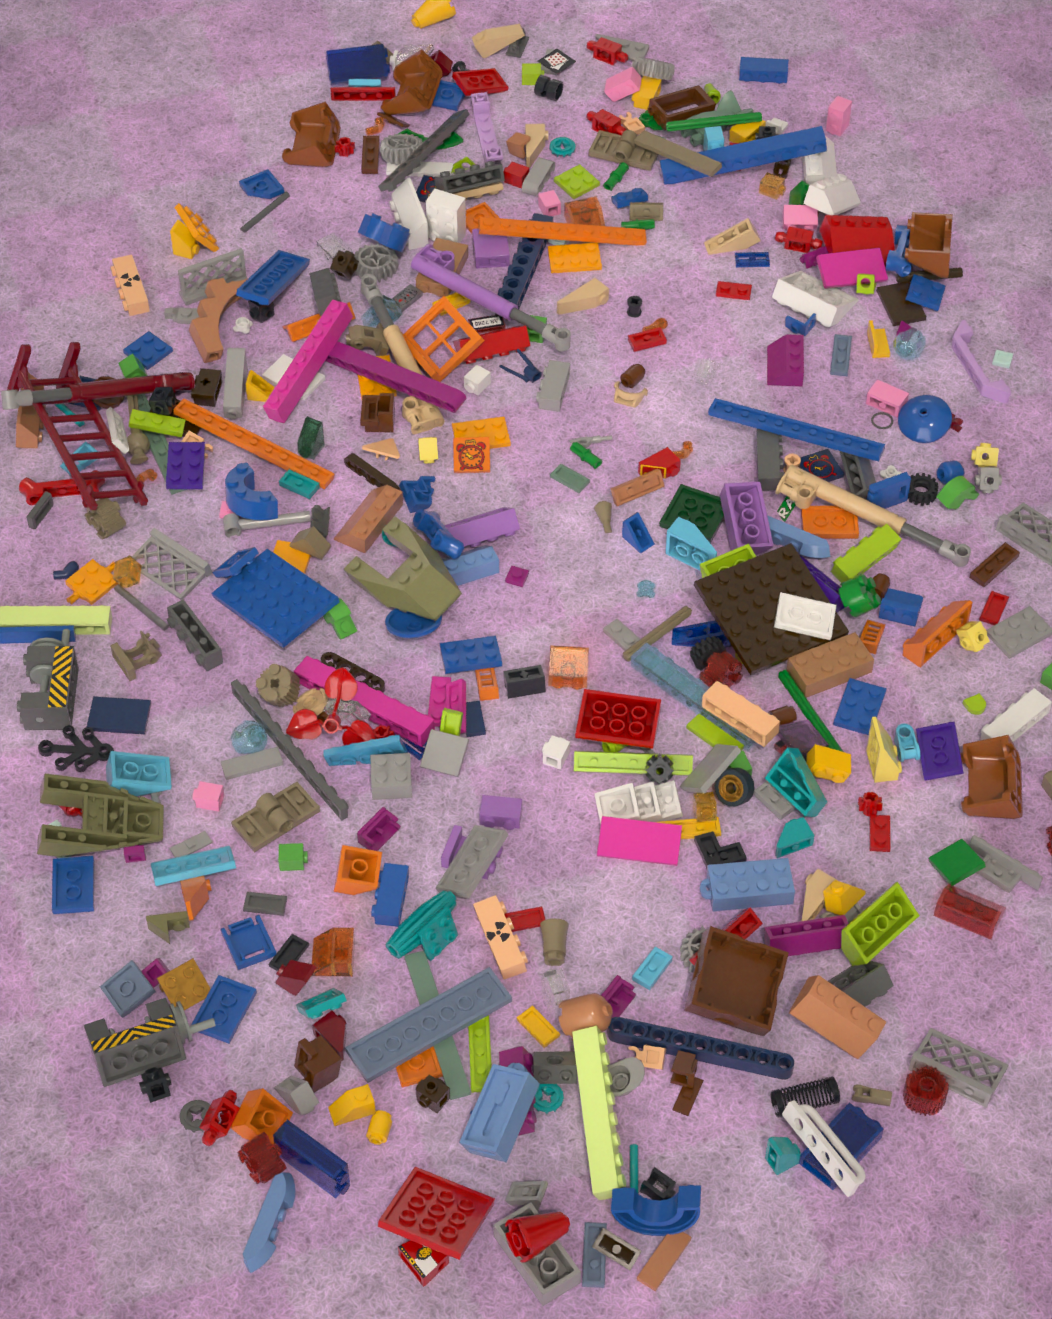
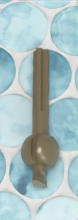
M138 395L127 396L129 419L132 409L139 410ZM130 428L131 434L127 437L128 453L133 456L130 463L141 464L148 460L145 454L150 449V442L148 437L142 433V430Z

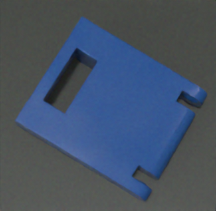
M907 472L869 485L867 501L884 509L906 502L911 477Z
M260 915L255 916L257 925H254L251 917L228 925L230 935L227 934L225 928L220 929L237 970L273 958L276 955V950ZM263 950V953L245 959V956Z

